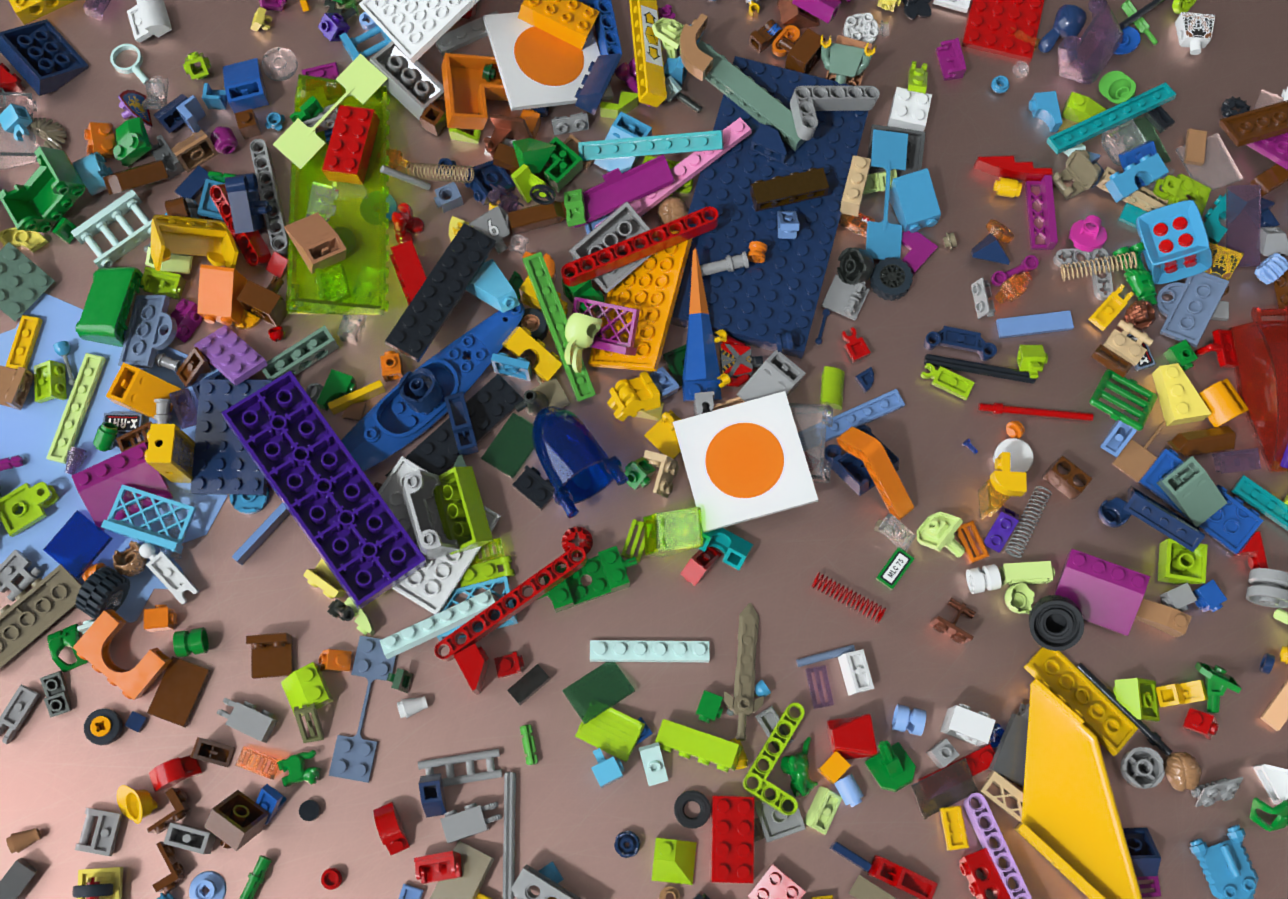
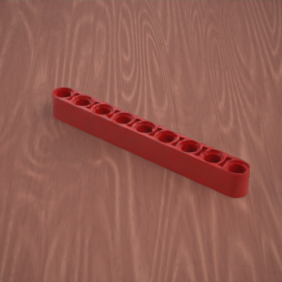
M711 206L705 207L569 262L561 269L563 282L570 287L576 286L709 232L718 226V210ZM707 217H713L714 219L708 220V219H706V218H707ZM690 224H696L697 226H695V227H690V226H688V225H690ZM672 231H678L679 233H678V234H672L671 232H672ZM655 238H661L662 240H660V241H655L654 239H655ZM638 245H644L643 248H637ZM621 252L627 253L626 255H619ZM603 259H609L606 263L601 262ZM586 266H591V267H592V268L589 269V270H585V269H584ZM569 273H574V276L567 277L566 275Z
M579 546L569 549L438 642L434 648L435 655L443 661L453 660V655L477 643L582 568L588 560L585 550ZM582 553L583 557L580 561H574V554ZM559 565H566V570L563 573L556 571ZM549 576L550 581L548 584H540L542 577ZM526 588H533L531 596H524ZM511 599H515L517 601V604L514 608L507 607V604ZM494 611L500 612V617L497 620H491V614ZM477 623H483V629L480 632L474 631ZM465 634L467 637L466 642L458 644V637ZM445 646H449V654L446 656H442V648Z

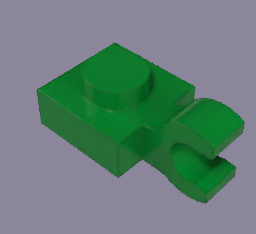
M312 96L299 107L301 109L300 112L291 114L290 119L292 122H295L297 119L304 122L317 117L324 110L319 101Z

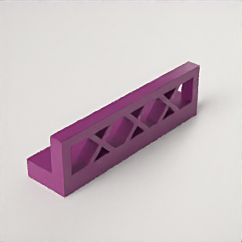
M1044 175L1041 181H1026L1025 183L1031 250H1053L1058 243L1052 175ZM1031 187H1040V194L1036 196L1032 193ZM1035 201L1042 207L1039 213L1032 208V204ZM1036 218L1043 222L1041 229L1034 225ZM1039 234L1045 240V244H1036L1035 237Z

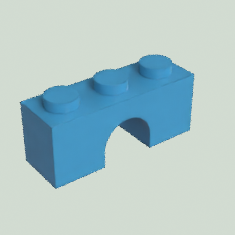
M1158 153L1153 156L1148 154L1139 160V164L1135 165V163H1132L1124 168L1125 172L1120 174L1118 171L1109 177L1110 181L1105 186L1116 203L1139 189L1135 184V177L1141 178L1145 185L1148 186L1169 172Z

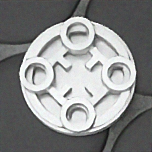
M871 13L849 16L843 28L844 37L871 44L876 41L879 33V26Z
M1009 438L1002 441L995 449L994 463L995 459L1002 452H1010V472H1027L1033 464L1034 456L1032 449L1023 440Z

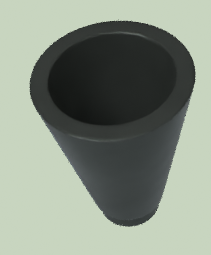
M528 390L524 394V400L514 407L517 412L525 409L527 414L537 417L547 411L549 402L543 393Z

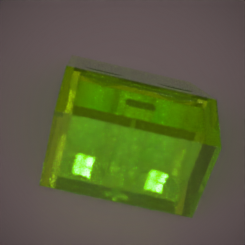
M700 507L655 513L643 517L646 556L663 558L703 547Z

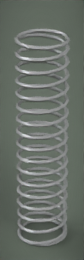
M1042 486L1034 488L1033 495H1031V499H1029V503H1027V507H1025V511H1023V515L1019 519L1020 522L1017 523L1018 526H1016V530H1014V534L1008 543L1009 546L1005 549L1011 556L1022 557L1020 553H1024L1022 549H1026L1023 545H1028L1027 542L1030 541L1028 538L1031 537L1030 534H1033L1032 530H1035L1036 522H1039L1037 518H1041L1039 514H1043L1041 510H1045V503L1048 502L1049 495H1052V493L1046 494L1041 492L1037 488L1051 493L1047 488ZM1036 496L1041 497V498L1045 499L1046 501H1043V500L1037 498ZM1033 504L1038 505V506L1042 507L1043 509L1037 508V507L1034 506ZM1029 512H1032V513H1034V514H1037L1039 517L1034 516V515H1032V514L1029 513ZM1026 520H1029V521L1035 523L1036 525L1031 524V523L1027 522ZM1009 550H1012V551L1018 553L1020 556H1018V555L1012 553V552L1009 551Z

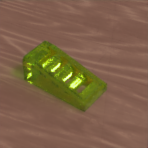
M501 538L493 539V541L481 547L483 558L479 559L477 554L475 561L471 565L504 557ZM492 546H496L497 554H494ZM485 548H489L490 556L488 557L486 556Z

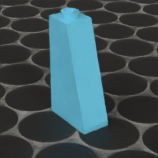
M490 259L484 262L466 291L502 313L519 306L520 303L514 289L494 260Z

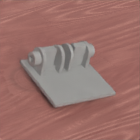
M836 274L821 306L855 321L870 289L865 286V282L855 285L846 284Z
M1243 777L1232 780L1223 778L1212 781L1211 785L1206 783L1205 785L1197 786L1196 789L1191 790L1192 796L1198 799L1195 806L1203 805L1208 807L1219 800H1231L1235 797Z

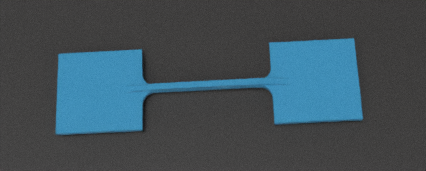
M873 130L871 167L885 169L886 186L883 221H867L866 251L872 256V259L884 260L885 258L892 257L900 259L902 225L888 222L891 170H906L908 134Z

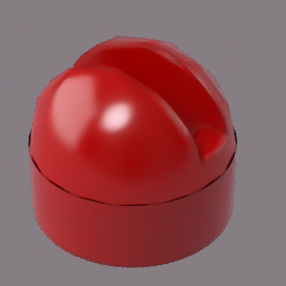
M281 326L268 330L272 341L277 342L278 338L280 341L284 338V331Z

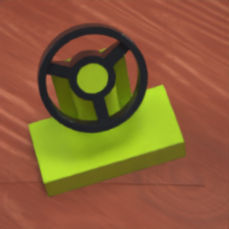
M523 164L511 174L525 202L529 203L531 200H534L542 205H549L554 202L556 197L554 190L548 187L543 180L532 174L527 165ZM536 196H539L540 198H546L549 201L540 200L536 198Z

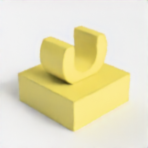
M259 6L254 14L250 29L256 32L260 27L265 31L269 30L270 26L265 24L264 21L270 23L272 17L265 15L266 9Z

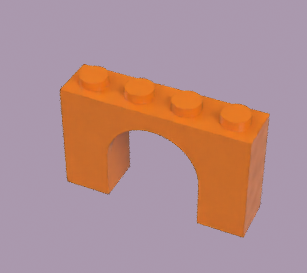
M113 609L104 610L73 646V649L77 651V655L81 659L89 661L96 672L103 673L110 684L118 686L125 697L133 700L141 698L172 660L160 649L154 648L150 649L132 670H125L116 666L110 657L109 647L114 636L127 621Z

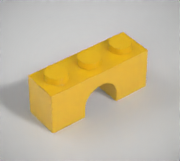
M516 327L502 345L518 357L525 350H532L536 355V361L531 367L532 371L544 381H549L562 365L559 361L560 357L552 351L549 353L545 349L546 345L541 340L533 339L531 337L532 333L526 327Z

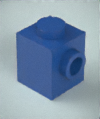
M1210 580L1192 591L1197 599L1195 601L1196 606L1203 612L1211 610L1213 613L1222 608L1223 605L1221 603L1227 600L1214 580Z

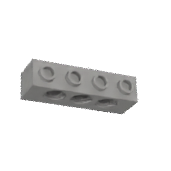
M527 864L523 867L510 890L514 892L513 895L517 899H548L549 897H555L556 899H581ZM532 885L540 889L539 895H534L531 892L530 887Z

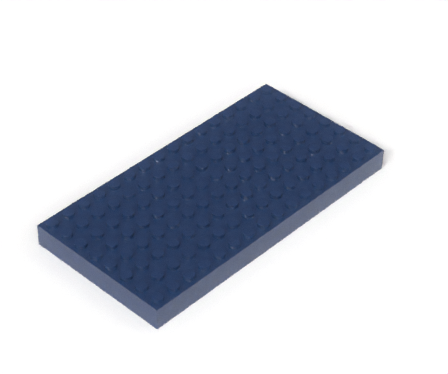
M735 56L732 64L739 67L743 74L750 76L757 85L765 88L772 97L779 99L787 109H791L790 100L795 88L798 86H852ZM725 94L723 95L713 131H723L738 118H741L751 128L752 133L700 172L688 214L705 207H714L718 210L719 214L718 226L709 232L692 238L670 324L688 329L692 255L695 248L697 249L699 264L703 265L723 260L728 255L732 257L740 255L744 251L747 254L750 252V242H762L768 246L767 252L764 253L766 257L765 262L754 263L748 260L749 268L742 267L734 269V272H728L727 270L702 276L713 336L719 337L715 332L723 329L728 336L744 344L774 352L777 349L775 334L783 335L790 331L793 350L785 349L781 353L802 359L841 216V201L853 155L857 156L868 111H815L818 125L812 139L805 141L796 151L783 142L787 154L785 162L782 164L750 150L751 141L760 123ZM811 168L824 169L829 185L827 196L755 211L750 194L751 184L755 181H766L775 176H788L793 172L801 173ZM777 211H796L799 220V231H797L795 239L778 238ZM707 217L706 219L712 220V219H714V218H713V217ZM690 224V225H688V226H690V227H695V226H697V225H696V224Z

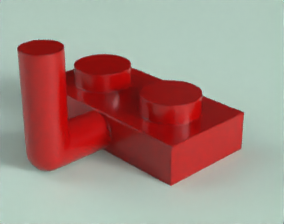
M1217 329L1213 331L1214 344L1210 343L1194 350L1197 357L1211 351H1216L1220 367L1235 368L1239 366L1231 330Z

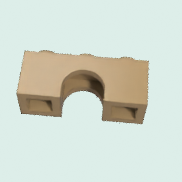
M853 155L841 201V214L858 217L870 170V158Z

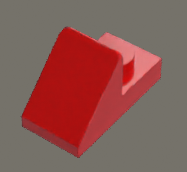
M1260 531L1254 532L1241 550L1234 554V556L1248 555V565L1251 569H1268Z

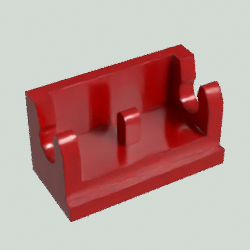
M455 851L414 858L416 879H421L422 884L462 877L461 854Z

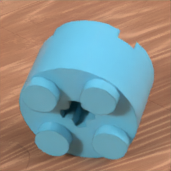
M99 152L92 153L72 163L92 196L107 189L103 177L113 174L110 167L107 168L104 164L107 161Z

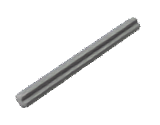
M506 772L504 774L503 899H514V892L510 891L515 883L516 774L514 772Z

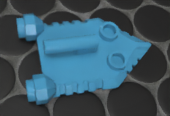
M1240 825L1227 828L1229 839L1210 847L1207 846L1206 842H1203L1202 838L1190 842L1191 846L1189 848L1191 853L1200 861L1199 865L1203 868V874L1206 875L1205 878L1209 882V888L1213 896L1218 899H1254L1253 894L1255 895L1259 878L1255 869L1252 868V862L1249 860L1248 853L1246 854L1245 852L1246 848L1242 845L1246 833L1243 828H1240Z

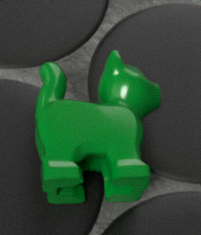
M315 750L290 756L288 759L277 762L280 771H289V775L282 778L284 787H289L293 783H301L303 781L308 782L310 785L317 783L321 768L309 767L305 769V759L313 758L316 755Z

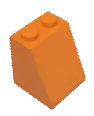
M201 264L197 313L207 323L214 324L215 322H220L227 326L232 324L240 325L244 308L237 300V297L248 280L235 268Z

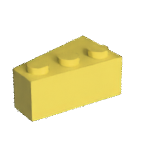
M1178 363L1159 366L1152 373L1166 426L1203 421L1211 415L1206 404Z

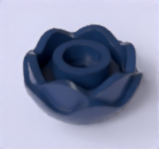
M632 831L621 832L616 837L614 843L615 850L621 857H633L639 851L640 839Z

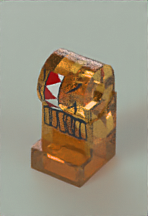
M859 212L858 217L842 214L839 225L855 234L866 237L867 221H875L871 217Z

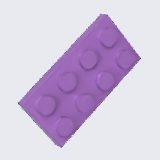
M226 325L194 344L203 356L235 386L268 366L266 360Z

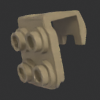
M1075 150L1072 152L1065 163L1066 168L1061 173L1056 172L1052 177V183L1066 200L1092 188L1101 173L1100 166L1096 163L1092 164L1088 160L1089 154L1086 150ZM1072 180L1074 182L1072 188L1070 186L1067 188L1063 181Z

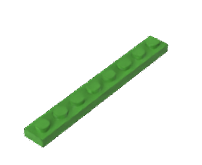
M539 252L523 258V263L577 402L596 395L583 360L580 373H575L572 365H567L564 354L568 344L565 337L567 318L542 253Z

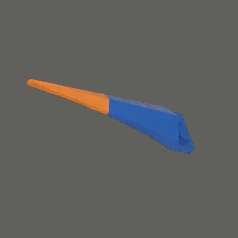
M696 248L693 250L689 320L682 378L683 402L694 401L695 393L714 391V401L722 399L721 388L719 387L721 379H717L720 376V369Z

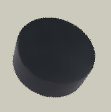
M307 800L299 807V815L305 821H314L320 816L321 807L316 801Z

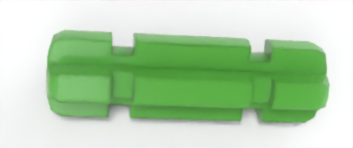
M523 725L520 727V732L524 737L522 742L524 753L527 754V757H525L526 764L534 765L538 763V756L535 755L537 751L534 736H531V733H533L532 726Z

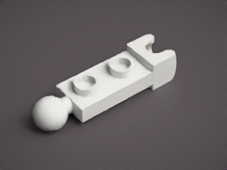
M144 543L140 546V555L143 558L150 559L146 566L182 605L187 603V599L184 597L186 590L191 591L193 594L199 592L194 584L188 580L163 551L156 555L155 547L151 543Z

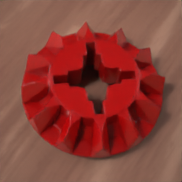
M575 526L569 528L562 538L564 551L567 552L576 546L572 541L575 540L576 534H578L579 539L583 540L579 547H582L586 554H588L593 545L591 533L584 527ZM576 553L573 557H582L583 554Z

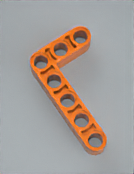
M853 426L836 438L837 443L844 451L863 461L887 509L896 520H901L914 509V505L883 445L876 438Z

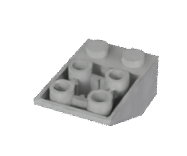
M776 349L737 393V396L745 402L783 391L788 396L800 384L806 373L781 352L778 353Z

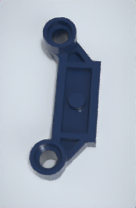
M944 326L939 332H929L924 340V347L927 350H933L937 346H945L975 352L983 361H988L997 353V347L993 343H986L981 338V333Z

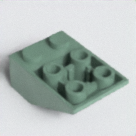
M1193 456L1186 458L1156 482L1196 528L1227 504V501L1208 473Z

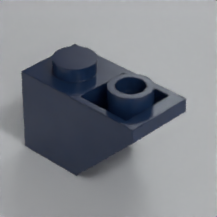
M441 773L421 776L418 784L421 804L426 818L445 815L444 813H447Z

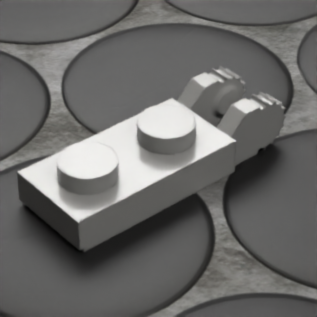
M21 684L0 716V736L6 729V726L9 727L2 740L5 744H9L13 740L16 732L20 729L41 695Z

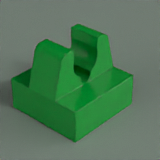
M62 217L52 232L64 242L70 244L74 238L71 231L77 228V226L67 218Z

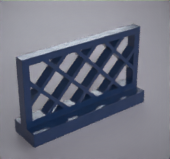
M1131 486L1128 489L1127 502L1123 509L1192 552L1205 538V534L1200 532L1199 527L1196 528L1191 522Z

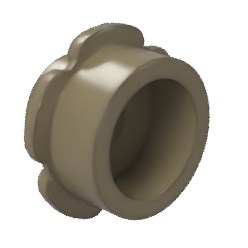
M946 232V237H943L946 248L950 247V250H952V248L957 247L954 232L949 234Z

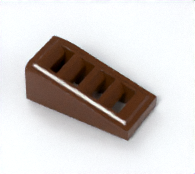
M150 421L117 437L116 440L121 453L143 442L149 444L146 430H150L153 423ZM140 434H143L145 440L142 441Z

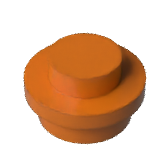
M1011 421L1006 425L1007 434L1011 438L1020 439L1023 436L1025 429L1019 421Z

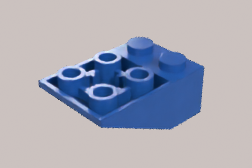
M258 58L223 66L224 87L228 103L234 114L269 105Z

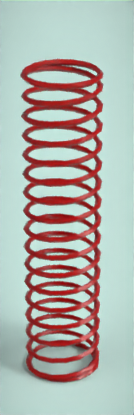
M820 572L818 573L811 588L813 587L814 589L820 581L817 588L818 591L825 582L821 593L829 584L825 593L827 595L833 586L829 597L837 589L834 600L842 590L838 602L846 592L842 604L850 594L846 606L854 597L850 606L851 609L858 599L854 611L863 600L858 613H860L867 602L862 615L865 614L871 605L866 617L868 618L875 607L871 620L879 610L875 622L877 621V624L880 622L886 607L882 609V605L877 608L878 603L873 606L874 601H871L869 604V598L865 601V596L860 600L861 594L857 596V592L852 595L853 589L848 593L849 587L844 591L845 585L840 588L841 583H838L835 587L836 581L831 585L832 578L827 583L828 576L823 580L824 574L819 578Z

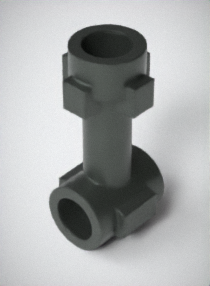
M338 599L332 601L328 606L327 612L335 618L340 616L339 618L342 621H350L354 617L353 609L350 606L346 607Z

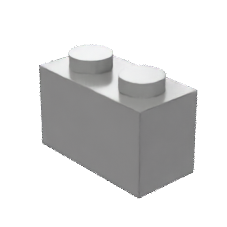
M170 823L163 844L200 854H211L216 836L207 830L180 823Z

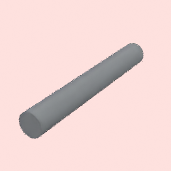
M382 165L380 172L420 188L426 190L431 188L430 183Z

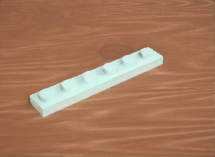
M490 589L380 640L385 657L390 659L468 622L495 603Z
M590 640V662L709 663L710 661L709 641Z

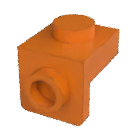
M333 649L322 651V654L319 656L320 670L349 672L352 651Z

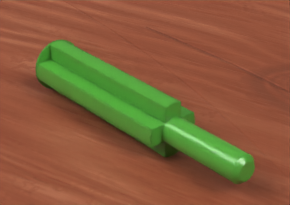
M1130 0L1125 1L1121 5V8L1128 17L1138 11ZM1143 16L1133 22L1140 33H1145L1153 45L1158 43L1149 30L1150 26Z

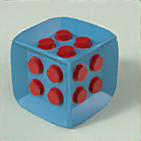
M1194 200L1181 201L1142 214L1136 219L1137 232L1145 247L1143 254L1154 284L1174 282L1197 275L1211 268L1212 252L1201 214Z

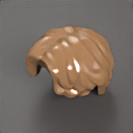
M672 196L662 200L658 207L657 215L663 225L688 215L689 208L681 198Z
M130 541L129 549L121 552L115 550L113 555V566L116 571L121 575L129 577L144 571L147 559L143 558L139 553L141 545Z
M1175 752L1170 754L1164 761L1165 775L1174 789L1178 791H1184L1185 788L1188 790L1196 789L1200 782L1202 770L1195 757L1187 752Z

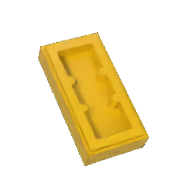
M961 805L939 808L947 851L969 848Z

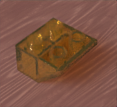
M990 479L978 490L979 514L982 520L987 515L992 517L1011 497L999 493L992 486Z

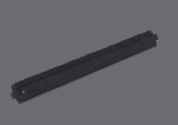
M926 354L924 358L925 365L930 363L935 367L941 366L946 369L1031 384L1036 381V378H1030L1028 371Z

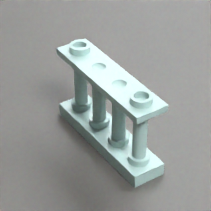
M133 189L71 231L81 245L86 242L98 257L94 260V263L99 268L111 267L115 261L151 237L152 220L150 221L138 206L142 201ZM130 210H133L144 224L136 231L123 217ZM115 221H118L129 235L121 242L118 241L108 228ZM100 231L103 232L114 246L105 253L93 239V236Z

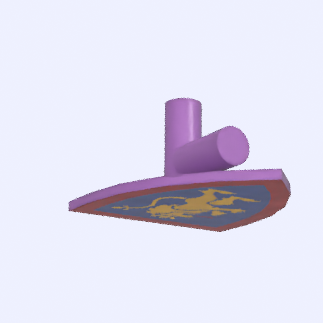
M135 90L121 92L118 96L121 101L119 107L125 110L121 113L124 119L132 115L136 118L141 117L144 124L152 127L146 95Z

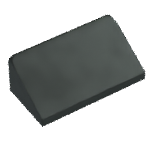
M537 664L507 691L519 705H522L550 680V677Z

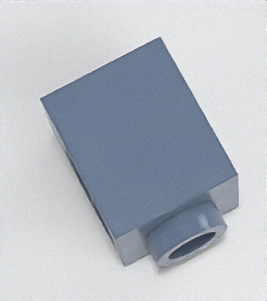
M455 182L434 190L436 194L434 201L438 208H442L444 213L464 205ZM447 196H450V197H451V198L448 199V200H445V199H444V198L447 197Z

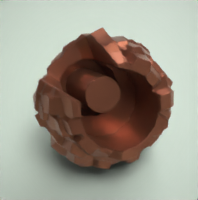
M1144 300L1135 301L1127 308L1125 313L1126 322L1132 323L1133 327L1139 330H1145L1156 320L1154 307L1150 302Z

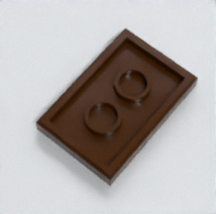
M172 656V661L164 673L147 713L186 728L211 670Z

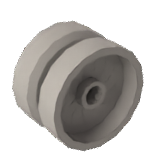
M1266 568L1250 570L1248 582L1252 586L1247 587L1246 600L1265 607L1288 608V573Z

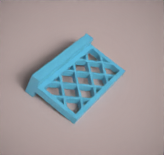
M122 484L108 519L103 521L101 527L110 532L145 543H151L154 546L181 554L183 550L182 543L196 508ZM125 492H132L135 499L125 503L123 499ZM147 497L151 498L153 505L143 509L140 501ZM137 502L140 511L130 515L127 507ZM164 503L169 504L171 511L161 515L158 506ZM155 508L158 517L148 521L145 513ZM124 509L127 517L120 521L114 519L117 512ZM182 509L189 510L187 517L179 520L176 512ZM173 514L176 523L167 527L163 518ZM142 515L145 523L138 527L135 526L132 519ZM160 520L164 529L153 532L151 524ZM179 526L181 532L178 539L172 538L169 530Z
M503 576L454 589L451 594L452 597L448 599L449 602L440 612L450 608L452 603L459 604L455 601L458 594L464 593L468 595L466 599L468 600L474 597L475 592L480 588L490 589L492 594L499 597V600L510 592L508 577ZM504 582L505 589L501 595L493 591L497 584ZM511 599L508 602L509 608H514L513 600ZM495 611L497 613H492L491 620H497L500 617V612ZM514 615L498 628L517 624V616ZM477 623L474 631L480 632L483 629V623ZM462 625L437 636L438 640H443ZM460 635L458 639L466 637V635Z

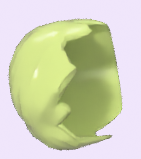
M1017 583L1010 586L1004 594L1007 607L1012 612L1029 615L1032 610L1031 604L1034 602V592L1025 583Z

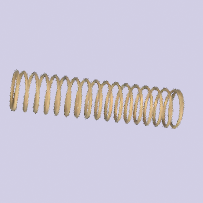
M408 163V165H413V177L416 178L417 174V179L471 183L474 178V171L471 166L461 165L459 167L458 165H452L450 169L448 165ZM429 167H430V176H431V174H432V178H430V179L427 178V174H428V176H429ZM468 168L471 169V177L469 181H467Z
M1133 251L1128 254L1131 269L1132 264L1134 268L1137 267V258ZM1122 253L1121 255H1119V254H1117L1116 256L1113 255V256L1115 257V264H1116V270H1117V271H1119V264H1118V261H1117V256L1120 257V267H1121V270L1123 271V269H1124V268H1123L1122 258H1121L1122 255L1124 256L1125 268H1126V270L1128 269V263H1127V259H1126V254L1124 255V254ZM1113 256L1103 257V259L1101 257L1099 259L1095 258L1094 261L1092 259L1090 261L1086 260L1089 263L1090 276H1092L1091 260L1095 275H1097L1095 260L1098 262V271L1101 275L1100 259L1102 260L1103 273H1106L1104 258L1107 261V271L1110 273L1109 257L1111 259V268L1114 272ZM1077 261L1076 264L1073 262L1072 265L1070 263L1068 265L1064 264L1067 268L1068 280H1070L1069 264L1071 266L1072 278L1075 279L1073 264H1075L1076 275L1079 278L1078 263L1080 265L1081 277L1083 278L1082 262L1085 265V275L1088 277L1086 261H1081V263ZM1062 264L1061 275L1063 280L1065 281L1066 272L1064 265Z

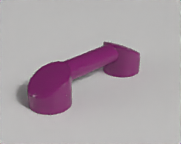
M1029 255L1022 260L1019 266L1005 273L1003 271H996L991 276V282L994 286L1001 287L1007 282V279L1023 271H1033L1038 267L1039 261L1036 256Z

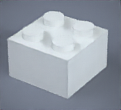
M897 87L887 126L924 131L932 94L913 92Z
M959 704V706L955 705L947 709L940 732L973 745L982 746L988 744L996 720L991 719V715L979 711L976 713L971 711V707Z

